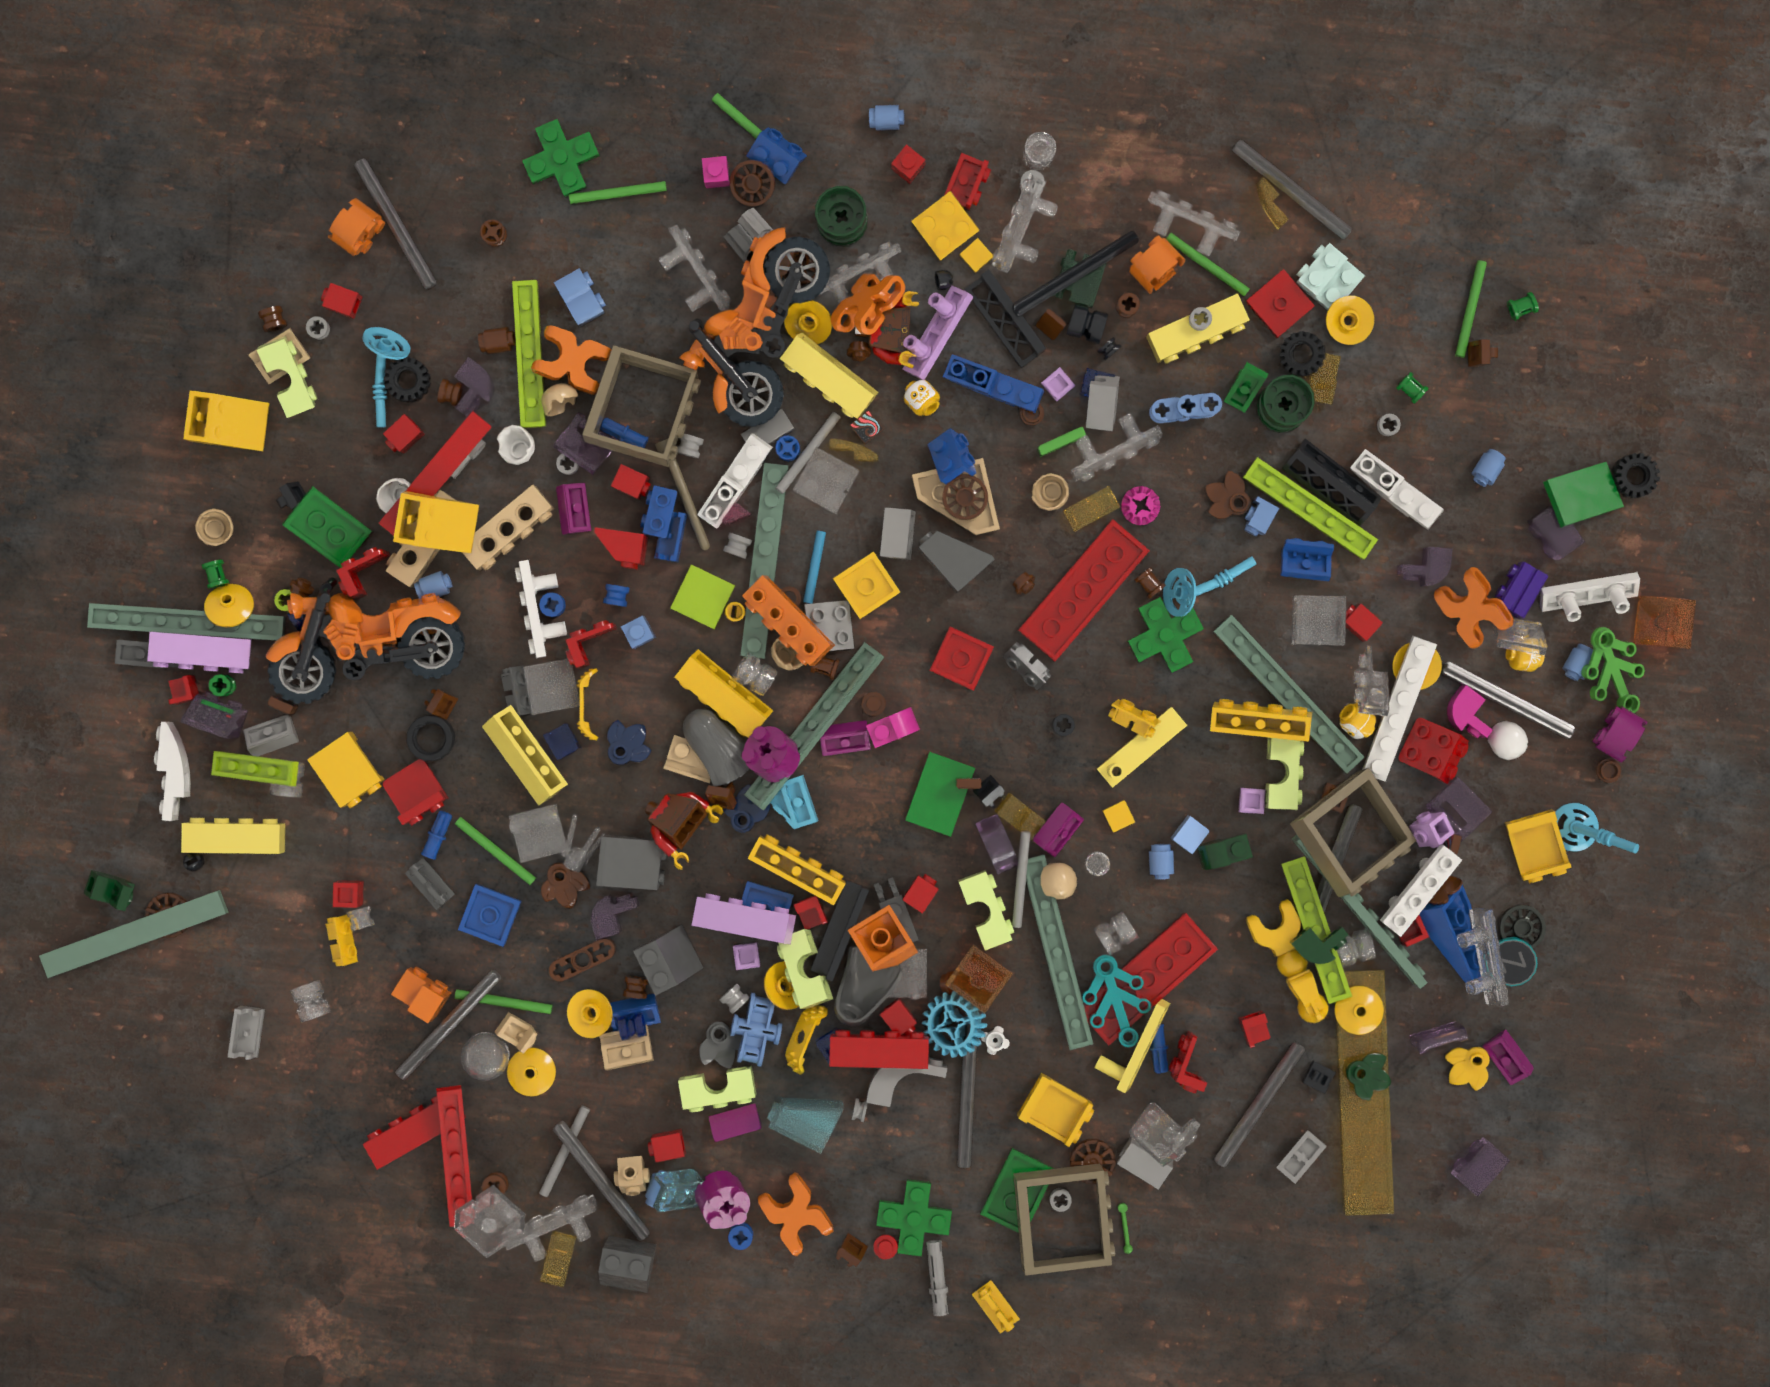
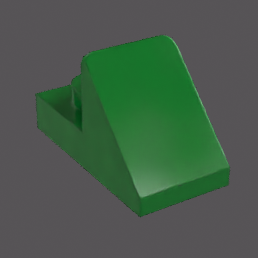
M1246 362L1243 369L1239 371L1224 402L1245 413L1266 380L1268 373Z

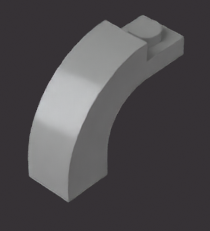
M929 1058L928 1069L878 1068L871 1078L866 1102L890 1107L893 1090L901 1078L911 1073H923L946 1078L947 1065L943 1064V1060Z

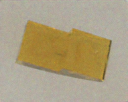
M1262 177L1256 184L1258 196L1268 218L1276 229L1279 230L1289 219L1274 203L1280 194Z
M1325 353L1326 358L1323 360V366L1316 373L1311 374L1310 387L1314 393V401L1332 405L1341 356Z
M830 438L831 451H854V461L878 462V455L872 450L857 443Z
M1110 486L1063 511L1075 532L1120 508V505Z
M1011 793L1007 794L1006 799L994 811L1018 831H1029L1032 842H1034L1033 838L1046 823L1043 818Z
M556 1231L552 1232L540 1282L564 1287L576 1236Z

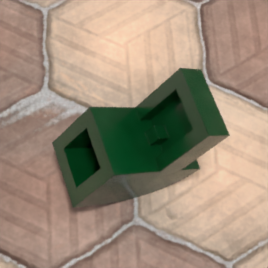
M1246 833L1223 840L1216 839L1202 843L1197 848L1201 866L1204 870L1231 865V863L1253 858Z
M91 870L84 894L90 899L109 903L115 909L125 911L133 899L135 884L110 874Z
M1339 926L1321 941L1314 931L1307 927L1293 938L1290 943L1309 962L1325 964L1336 959L1330 950L1334 948L1336 951L1347 942L1345 938L1348 936V933L1343 927Z

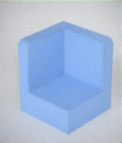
M1187 815L1171 836V839L1193 854L1207 836L1209 830Z

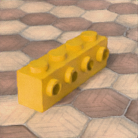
M699 649L690 656L674 677L683 688L692 691L698 696L700 702L709 705L717 712L721 719L731 723L739 734L748 738L753 733V730L756 727L762 726L773 712L770 707Z
M1219 699V702H1214L1210 731L1309 742L1312 712H1308L1307 708L1293 707L1292 710L1283 709V706L1278 704L1260 707L1256 702H1243V705L1233 704L1234 701L1229 699Z
M768 834L765 837L760 835L748 857L749 860L828 903L835 904L846 884V881L842 880L844 877L842 874L833 869L827 872L821 868L822 864L815 859L809 857L807 861L799 856L801 854L800 851L790 846L787 849L779 846V840Z

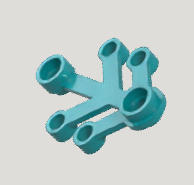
M1101 955L1096 958L1093 964V970L1096 975L1089 989L1082 994V1000L1085 1004H1095L1097 1001L1096 994L1105 980L1108 990L1096 1013L1090 1016V1024L1094 1028H1101L1105 1023L1104 1018L1112 1004L1120 1027L1118 1039L1123 1046L1133 1047L1138 1042V1033L1134 1028L1130 1027L1122 1001L1136 1007L1140 1013L1149 1012L1151 1003L1146 998H1138L1117 987L1114 977L1127 982L1133 990L1141 989L1144 981L1139 975H1131L1119 969L1116 960L1112 956ZM1104 962L1110 965L1107 971L1101 970V965ZM1134 978L1140 979V985L1137 987L1132 986ZM1088 993L1094 995V999L1091 1002L1085 1000V996ZM1142 1001L1148 1003V1007L1145 1010L1139 1008V1004ZM1096 1016L1102 1019L1099 1025L1093 1024V1018ZM1126 1032L1132 1033V1038L1128 1041L1123 1038Z

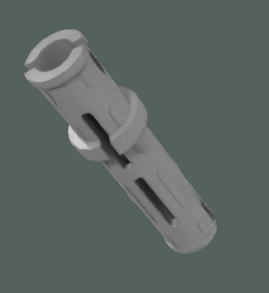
M942 1240L926 1242L931 1281L929 1294H932L933 1316L949 1314L946 1294L948 1286L945 1284Z

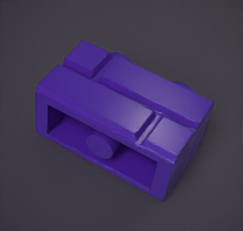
M1518 562L1517 565L1513 564L1507 573L1509 580L1505 586L1501 585L1498 588L1494 597L1504 602L1511 615L1518 619H1523L1547 580L1548 575L1526 562Z

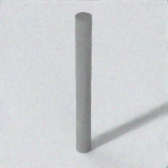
M832 412L775 489L783 494L839 421L841 417L837 413Z
M1021 831L1012 919V927L1015 928L1022 927L1030 843L1029 831Z
M581 1105L570 1128L576 1137L590 1111L588 1107ZM562 1144L539 1192L544 1197H548L570 1152L564 1144Z

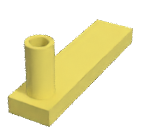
M1172 707L1157 718L1161 720V723L1154 728L1156 732L1152 738H1145L1137 734L1097 768L1112 788L1187 726Z
M1161 999L1156 1004L1126 1068L1102 1055L1097 1061L1095 1069L1120 1081L1117 1086L1119 1091L1126 1093L1131 1088L1171 1003Z

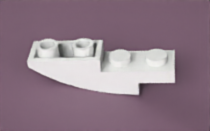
M752 433L697 515L717 529L753 480L773 447Z
M1366 449L1350 467L1376 493L1405 516H1410L1427 530L1444 510L1406 482L1403 476Z
M161 722V726H158L156 732L159 749L156 750L154 755V764L157 765V771H166V776L164 775L162 778L164 800L160 802L159 812L162 814V820L175 821L178 820L180 797H190V769L184 744L173 722Z

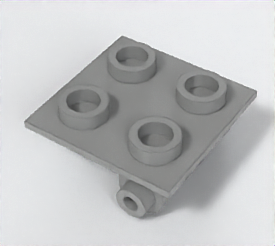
M848 600L804 604L805 615L835 644L830 651L854 649Z

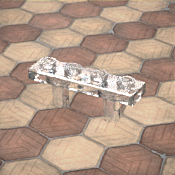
M1029 174L1028 178L1022 183L1020 198L1012 208V217L1002 232L1001 244L993 254L992 266L1005 273H1009L1015 257L1034 263L1038 257L1037 249L1021 243L1033 212L1036 211L1053 217L1057 211L1058 206L1056 203L1040 197L1046 181L1032 174Z
M1157 190L1156 193H1150L1147 202L1160 207L1161 210L1153 228L1154 232L1166 236L1174 217L1177 216L1194 222L1206 230L1197 251L1209 257L1219 237L1225 236L1233 241H1237L1240 231L1236 230L1238 225L1227 220L1220 223L1214 220V214L1202 210L1201 213L1191 210L1192 204L1183 200H1179L1178 203L1169 200L1171 195L1161 190Z
M677 224L669 228L670 234L677 243L676 248L660 257V263L667 271L681 261L688 260L703 283L701 290L685 299L691 311H695L710 300L716 303L721 312L731 310L728 303L732 300L724 289L720 291L715 283L719 280L712 269L706 270L702 262L705 259L699 249L693 250L689 242L692 239L686 229L680 230Z
M888 241L878 246L879 252L870 256L869 252L856 258L857 264L851 267L844 264L835 269L836 275L829 278L822 293L826 291L832 292L839 305L845 298L850 297L844 285L846 284L845 281L870 268L875 269L880 281L887 275H893L887 262L889 261L888 258L902 252L898 242L891 244Z
M1131 413L1121 417L1118 421L1128 439L1126 442L1101 455L1097 454L1088 435L1078 439L1075 443L1084 462L1071 469L1074 481L1076 482L1081 479L1082 482L1093 478L1095 476L1094 472L1101 468L1103 471L1109 470L1117 465L1115 461L1123 457L1125 460L1136 456L1138 454L1137 450L1144 446L1149 449L1159 444V439L1163 435L1159 425L1141 432Z
M1478 907L1470 909L1473 930L1458 934L1457 942L1462 948L1472 945L1476 946L1481 977L1467 981L1465 984L1466 991L1469 995L1484 992L1485 1004L1500 1007L1508 1005V990L1505 983L1504 967L1501 960L1493 909Z
M594 1194L588 1197L582 1195L576 1198L570 1205H560L543 1217L542 1215H537L531 1218L529 1223L525 1225H514L506 1231L503 1243L507 1250L526 1243L533 1260L536 1262L547 1256L539 1236L566 1224H571L578 1241L582 1242L591 1237V1232L583 1217L597 1211V1200Z

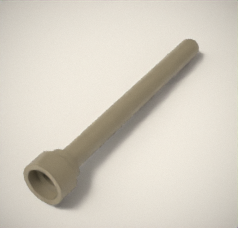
M668 439L655 444L658 453H664ZM671 460L669 469L702 550H708L710 547L709 541L697 515L698 513L677 460Z

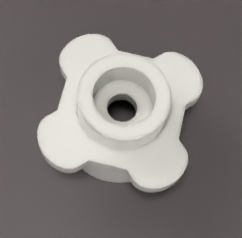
M996 1026L990 1032H984L986 1035L981 1038L988 1047L987 1052L991 1055L1009 1046V1040L1005 1039L1003 1035L1004 1030L1000 1026ZM994 1038H997V1039H998V1041H997L996 1043L993 1042V1039H994Z

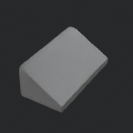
M780 409L767 423L751 427L743 432L741 436L746 442L753 433L771 445L795 429L784 411Z
M288 714L243 730L247 750L252 756H260L299 742L292 718Z

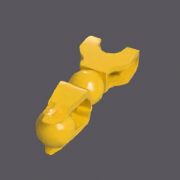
M1285 899L1279 904L1282 922L1275 930L1265 928L1260 919L1255 915L1246 917V923L1253 940L1257 944L1271 949L1274 956L1277 957V968L1282 975L1287 977L1286 983L1298 1001L1297 1009L1300 1017L1309 1023L1322 1021L1328 1014V1002L1323 995L1318 993L1314 976L1310 969H1307L1308 961L1290 943L1297 936L1301 926L1300 918L1292 903Z

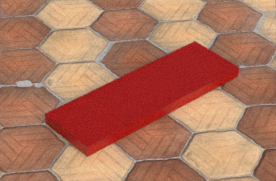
M1112 519L1018 631L1055 662L1150 550Z
M1184 913L1121 968V970L1131 975H1139L1143 979L1144 984L1141 989L1133 990L1127 982L1115 977L1114 979L1117 987L1138 998L1148 999L1152 1008L1218 949L1187 913ZM1134 978L1132 986L1137 987L1140 985V979ZM1106 983L1098 990L1095 1004L1087 1005L1083 1002L1089 1024L1090 1016L1096 1013L1108 990ZM1094 995L1089 996L1086 1001L1091 1002L1094 999ZM1122 1001L1131 1027L1145 1013H1140L1136 1007ZM1145 1001L1139 1004L1141 1010H1145L1148 1007V1003ZM1112 1004L1104 1018V1025L1101 1028L1093 1027L1108 1046L1118 1038L1120 1031ZM1099 1016L1093 1018V1024L1099 1025L1102 1021Z

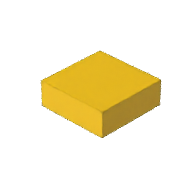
M978 238L959 255L975 274L994 258L993 254Z
M1125 800L1102 810L1113 833L1135 823Z

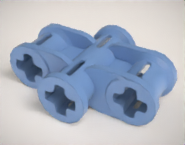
M1215 393L1160 399L1150 407L1149 416L1156 423L1185 422L1190 418H1209L1221 410L1222 401ZM1208 399L1210 403H1215V407L1211 411L1209 407H1204ZM1183 404H1184L1185 408H1189V409H1190L1188 412H1186V409H1182V408H1181V406H1182ZM1159 405L1162 406V409L1167 410L1163 417H1161L1160 413L1155 412Z
M752 992L748 1002L746 1019L734 1014L730 1036L735 1034L742 1035L737 1062H752L761 1067L766 1041H772L775 1045L779 1044L782 1023L777 1025L770 1024L774 1004L769 998L756 996Z

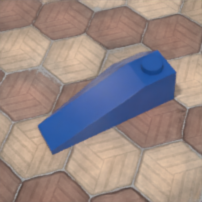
M1462 884L1456 893L1448 895L1449 901L1447 903L1435 905L1428 902L1419 915L1430 939L1470 990L1476 993L1486 982L1487 977L1482 953L1475 946L1477 930L1476 927H1471L1469 914L1473 913L1472 907Z

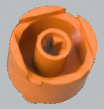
M354 198L349 202L352 206L348 210L343 208L339 212L329 229L333 234L328 235L330 240L352 256L358 255L360 252L363 254L367 253L373 244L370 240L375 233H380L385 226V222L378 213L359 199Z
M1159 235L1149 243L1148 246L1150 248L1144 253L1138 252L1130 260L1132 263L1129 267L1130 274L1149 294L1152 293L1153 288L1156 291L1160 289L1176 274L1174 268L1177 265L1182 267L1185 263V258L1166 238H1161Z

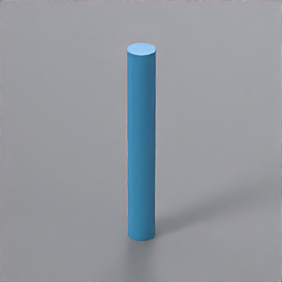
M816 531L803 599L805 603L813 604L826 532Z

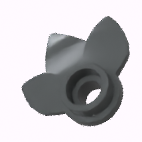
M714 1022L707 1028V1038L700 1045V1060L706 1065L715 1059L718 1064L730 1069L735 1059V1050L739 1049L742 1035L735 1034L730 1036V1029L725 1023ZM717 1029L721 1030V1036L719 1038H715L714 1032Z

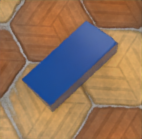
M648 994L646 999L629 998L610 1003L613 1013L611 1022L613 1032L661 1023L655 994Z

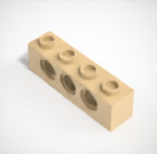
M531 485L475 532L472 553H462L476 570L484 569L486 571L496 563L495 558L501 553L505 555L515 547L513 543L520 537L522 539L528 537L534 531L532 529L534 525L538 522L541 524L546 522L552 516L551 511L555 508L535 485ZM526 507H530L533 512L532 517L524 521L521 518V511ZM506 523H511L514 527V531L510 536H504L502 533V528ZM492 538L495 542V547L492 551L486 552L483 547L484 542Z
M439 490L434 495L435 497L456 500L442 490ZM400 543L402 547L398 553H393L386 563L388 566L386 572L408 587L415 588L414 583L419 582V579L423 576L440 549ZM414 551L417 555V560L414 564L409 565L406 562V555Z

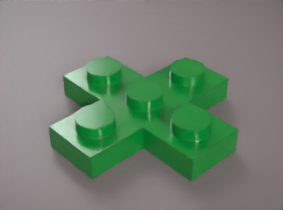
M558 119L535 128L544 151L522 160L532 184L555 175L564 197L587 188L578 165L600 156L590 132L567 141Z
M1161 597L1139 607L1138 610L1149 630L1127 641L1138 663L1159 652L1171 673L1192 663L1193 660L1183 640L1204 629L1194 608L1185 616L1171 618Z
M907 1179L904 1203L879 1201L876 1226L900 1229L897 1253L922 1256L925 1232L949 1235L952 1209L928 1206L931 1182Z

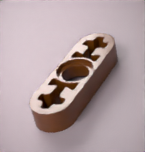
M609 938L596 940L552 962L549 967V974L555 981H565L609 960L616 952V945ZM600 943H604L605 946L610 945L609 955L600 953L595 956L598 959L595 962L594 955L589 948L593 947L594 952L601 948ZM586 953L589 956L588 965L579 966L576 963L577 954ZM567 958H571V964L576 971L572 972L571 967L564 971L565 976H562L560 973L556 974L554 971L557 969L556 964H560L561 967L570 963Z

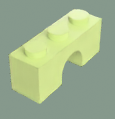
M286 336L259 346L257 352L266 372L281 369L286 371L291 377V385L277 394L286 417L289 418L314 408V400L318 398L314 388L307 386L304 378L308 376L303 364H298L294 355L298 353L293 341H288Z
M1268 737L1267 759L1282 762L1286 773L1282 781L1275 784L1266 783L1265 808L1298 810V804L1301 805L1302 790L1298 789L1299 780L1303 779V766L1299 764L1300 756L1304 755V741Z
M984 870L958 880L967 905L974 902H984L989 906L990 915L988 919L981 924L975 925L984 950L1011 941L1010 934L1014 933L1010 919L1004 920L1002 911L1006 909L1001 896L996 898L993 889L997 885L993 875H987Z
M803 929L793 933L791 945L779 943L777 951L780 958L785 961L787 967L785 975L788 982H792L794 988L792 996L795 1004L799 1005L800 1009H808L832 1000L833 996L826 976L819 975L809 978L804 972L805 960L809 956L818 953L811 930Z
M752 1065L728 1069L726 1072L728 1084L722 1090L710 1089L705 1082L704 1073L680 1077L678 1083L683 1110L689 1109V1112H698L704 1110L703 1106L713 1105V1108L728 1106L727 1102L737 1101V1104L752 1102L751 1098L756 1097Z

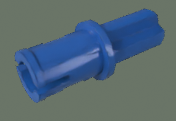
M605 418L600 426L601 431L619 439V441L645 448L649 437L631 430L629 425L625 427L609 418Z
M445 811L438 812L431 831H428L429 837L421 855L436 860L442 841L446 840L445 834L452 819L450 813Z
M1164 1024L1160 1025L1149 1048L1152 1051L1155 1073H1165L1168 1071L1166 1054L1168 1045H1165Z

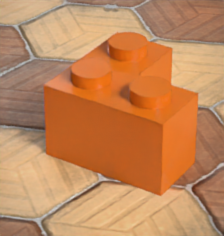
M410 967L405 971L391 995L409 1005L410 1007L407 1011L426 1023H430L438 1016L452 993L447 990L448 986L439 980L434 982L427 977L428 973L421 968L415 967L413 969Z

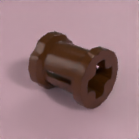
M1133 293L1123 294L1116 304V310L1123 318H1130L1135 315L1140 307L1139 298ZM1127 300L1131 301L1130 305L1133 306L1129 311H1126L1125 305H1123Z
M1149 567L1134 579L1136 583L1139 582L1145 589L1149 599L1166 586L1165 583H1161L1153 574L1152 567Z
M823 657L815 666L811 667L810 672H817L834 680L840 659L832 660Z

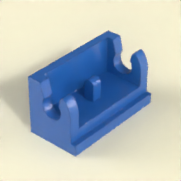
M673 512L667 538L658 537L655 559L679 562L687 514Z

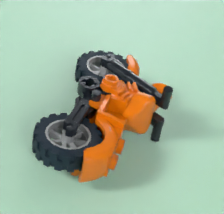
M785 227L774 229L759 238L754 237L749 250L754 252L751 261L746 260L741 274L745 275L742 282L744 296L741 304L734 310H725L710 317L706 321L704 329L700 319L696 318L691 321L689 331L696 340L690 350L684 352L679 357L684 360V366L697 370L698 366L705 368L703 359L704 357L718 373L713 386V402L718 414L723 411L730 420L742 426L755 427L771 420L781 407L783 385L778 374L770 366L751 360L734 363L729 356L735 352L759 354L760 351H764L769 357L780 356L785 349V340L780 333V328L788 314L789 304L804 303L816 298L826 287L830 276V264L824 250L814 241L804 237L785 239ZM795 251L802 252L798 262L793 260ZM769 252V254H768V256H767V258H766V261H765V271H764V260H765V257H766L767 253ZM805 254L809 255L814 263L805 266L801 265ZM816 267L814 279L803 271ZM789 271L788 277L782 281L783 275ZM802 276L811 281L809 285L803 288L800 285ZM776 338L779 340L778 345L782 347L771 352L769 351L770 346L766 343ZM746 376H755L753 384L747 379ZM758 378H761L767 386L758 389L756 387ZM769 390L767 402L757 396L758 393ZM733 393L743 395V399L738 404L733 399ZM756 399L765 406L760 410L754 411L753 400ZM745 401L750 402L751 412L745 411L739 407Z
M331 577L322 584L317 597L303 598L295 593L290 594V599L287 600L289 613L294 614L296 620L303 614H306L302 630L280 637L266 654V658L270 660L268 666L269 682L273 684L274 691L277 694L283 695V699L287 701L289 699L293 700V703L300 704V702L308 704L312 703L313 700L321 699L329 691L336 674L335 659L331 656L330 650L321 645L320 636L330 641L338 660L344 661L343 674L350 680L361 679L370 665L403 661V665L407 669L412 670V673L416 676L419 674L425 679H430V677L439 679L443 675L447 676L452 673V670L459 666L464 654V634L459 629L460 626L455 622L460 617L461 611L449 601L440 598L439 595L436 596L435 593H429L421 596L419 599L403 598L398 600L397 603H391L389 609L382 614L376 616L366 615L362 613L360 607L348 595L338 593L330 597L331 590L337 585V580ZM442 632L448 640L440 641V633ZM450 645V650L446 654L438 647ZM434 653H438L443 659L434 662ZM292 656L296 666L285 664V662ZM427 657V658H429V661H426V660L421 659V658ZM312 659H314L318 663V665L312 666ZM284 669L292 670V675L287 678ZM320 669L319 679L309 673L310 671ZM296 678L300 679V686L293 684L291 681ZM307 678L314 682L312 685L304 686Z

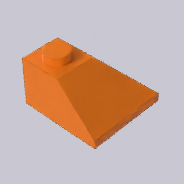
M890 905L848 929L849 934L872 971L897 966L918 953Z

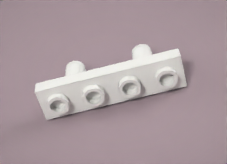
M529 560L519 561V567L515 568L517 582H522L524 591L519 592L521 605L527 606L528 615L524 616L526 630H531L533 638L528 640L530 654H535L536 659L546 657L544 646L546 639L567 635L565 621L545 625L540 623L535 598L537 591L558 588L556 573L534 577V575H531Z
M1635 572L1541 588L1539 606L1542 612L1563 609L1567 620L1570 622L1581 618V611L1578 606L1606 601L1612 602L1616 613L1623 614L1630 608L1627 598L1638 596L1640 577Z
M1440 844L1430 858H1423L1420 861L1419 872L1399 896L1395 895L1390 898V908L1380 921L1401 937L1460 864L1462 859L1446 846Z

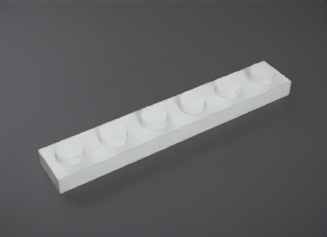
M1415 636L1411 638L1362 770L1369 768L1376 779L1382 781L1387 779L1437 646L1435 643Z

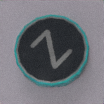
M1516 937L1503 938L1492 946L1487 958L1488 968L1494 979L1508 986L1522 985L1529 981L1535 974L1538 964L1537 956L1532 946Z

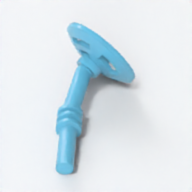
M371 327L364 331L362 339L364 344L377 354L375 385H372V388L375 389L372 392L375 394L373 399L376 405V428H386L385 400L388 399L385 395L387 390H385L384 381L386 358L395 360L406 358L410 353V345L406 339L392 330ZM373 336H383L386 338L375 339Z
M1251 556L1233 568L1225 569L1224 573L1220 572L1219 576L1216 574L1214 579L1197 586L1193 575L1187 569L1176 568L1168 574L1165 580L1166 586L1163 588V601L1167 611L1176 617L1187 615L1194 606L1196 596L1218 587L1223 588L1224 584H1229L1228 581L1233 582V578L1255 566L1256 561ZM1186 576L1190 579L1192 585L1187 581ZM1177 577H1179V579L1176 581V583H1175V585H1174V587H1173V590H1172V586H1173L1174 581L1176 580ZM1173 598H1176V601L1181 604L1179 610L1173 604Z
M1568 803L1555 811L1557 820L1563 814L1568 817L1563 824V829H1559L1561 837L1577 842V845H1569L1563 841L1567 851L1584 850L1592 845L1595 839L1596 842L1608 847L1613 845L1632 853H1637L1639 850V844L1617 837L1615 833L1608 830L1599 829L1596 815L1583 804ZM1573 809L1582 810L1586 814H1588L1589 817L1586 818L1584 815L1580 813H1574ZM1575 817H1580V818H1582L1584 821L1581 822V821L1575 820ZM1568 833L1576 835L1577 838H1571L1568 836ZM1584 836H1588L1590 838L1586 841L1584 839Z

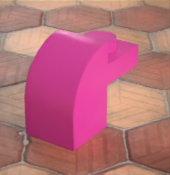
M1461 685L1448 703L1447 715L1449 722L1458 731H1462L1467 726L1466 731L1477 739L1479 736L1488 738L1493 730L1474 716L1485 699L1467 685Z
M911 707L866 725L875 748L920 730Z

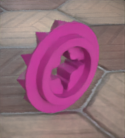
M1144 486L1130 489L1124 495L1121 503L1124 517L1135 525L1151 523L1158 516L1161 507L1156 493ZM1147 497L1145 506L1148 507L1147 509L1150 512L1141 510L1135 514L1137 505L1134 504L1135 502L1132 499L1140 502Z

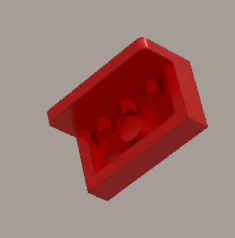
M961 153L944 195L951 191L962 207L969 211L972 204L977 206L982 194L981 191H978L981 182L986 183L991 169L988 168L989 161L984 160L983 162Z

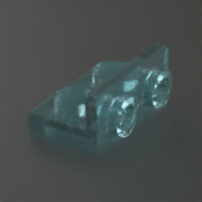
M694 1169L656 1173L654 1179L661 1186L653 1205L657 1212L697 1207L695 1190L698 1184L701 1186L704 1182L698 1172Z

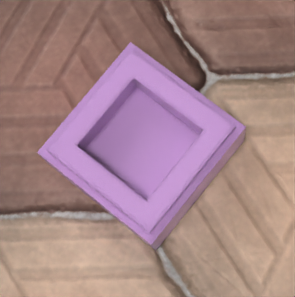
M1060 367L1041 382V385L1056 402L1075 387V384Z
M1240 788L1238 812L1264 814L1265 789Z
M757 942L733 945L736 970L760 967Z

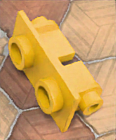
M1118 699L1112 703L1111 706L1116 709L1112 708L1108 715L1112 718L1111 721L1125 728L1129 726L1130 721L1135 722L1131 731L1145 738H1152L1156 732L1154 728L1161 723V720L1157 719L1154 713L1148 710L1141 711L1134 707V703L1126 699Z
M349 914L327 918L328 923L325 925L329 940H337V944L330 945L332 961L335 962L336 966H345L358 962Z
M992 1280L972 1293V1296L1000 1334L1005 1330L1006 1332L1012 1330L1014 1323L1020 1320Z

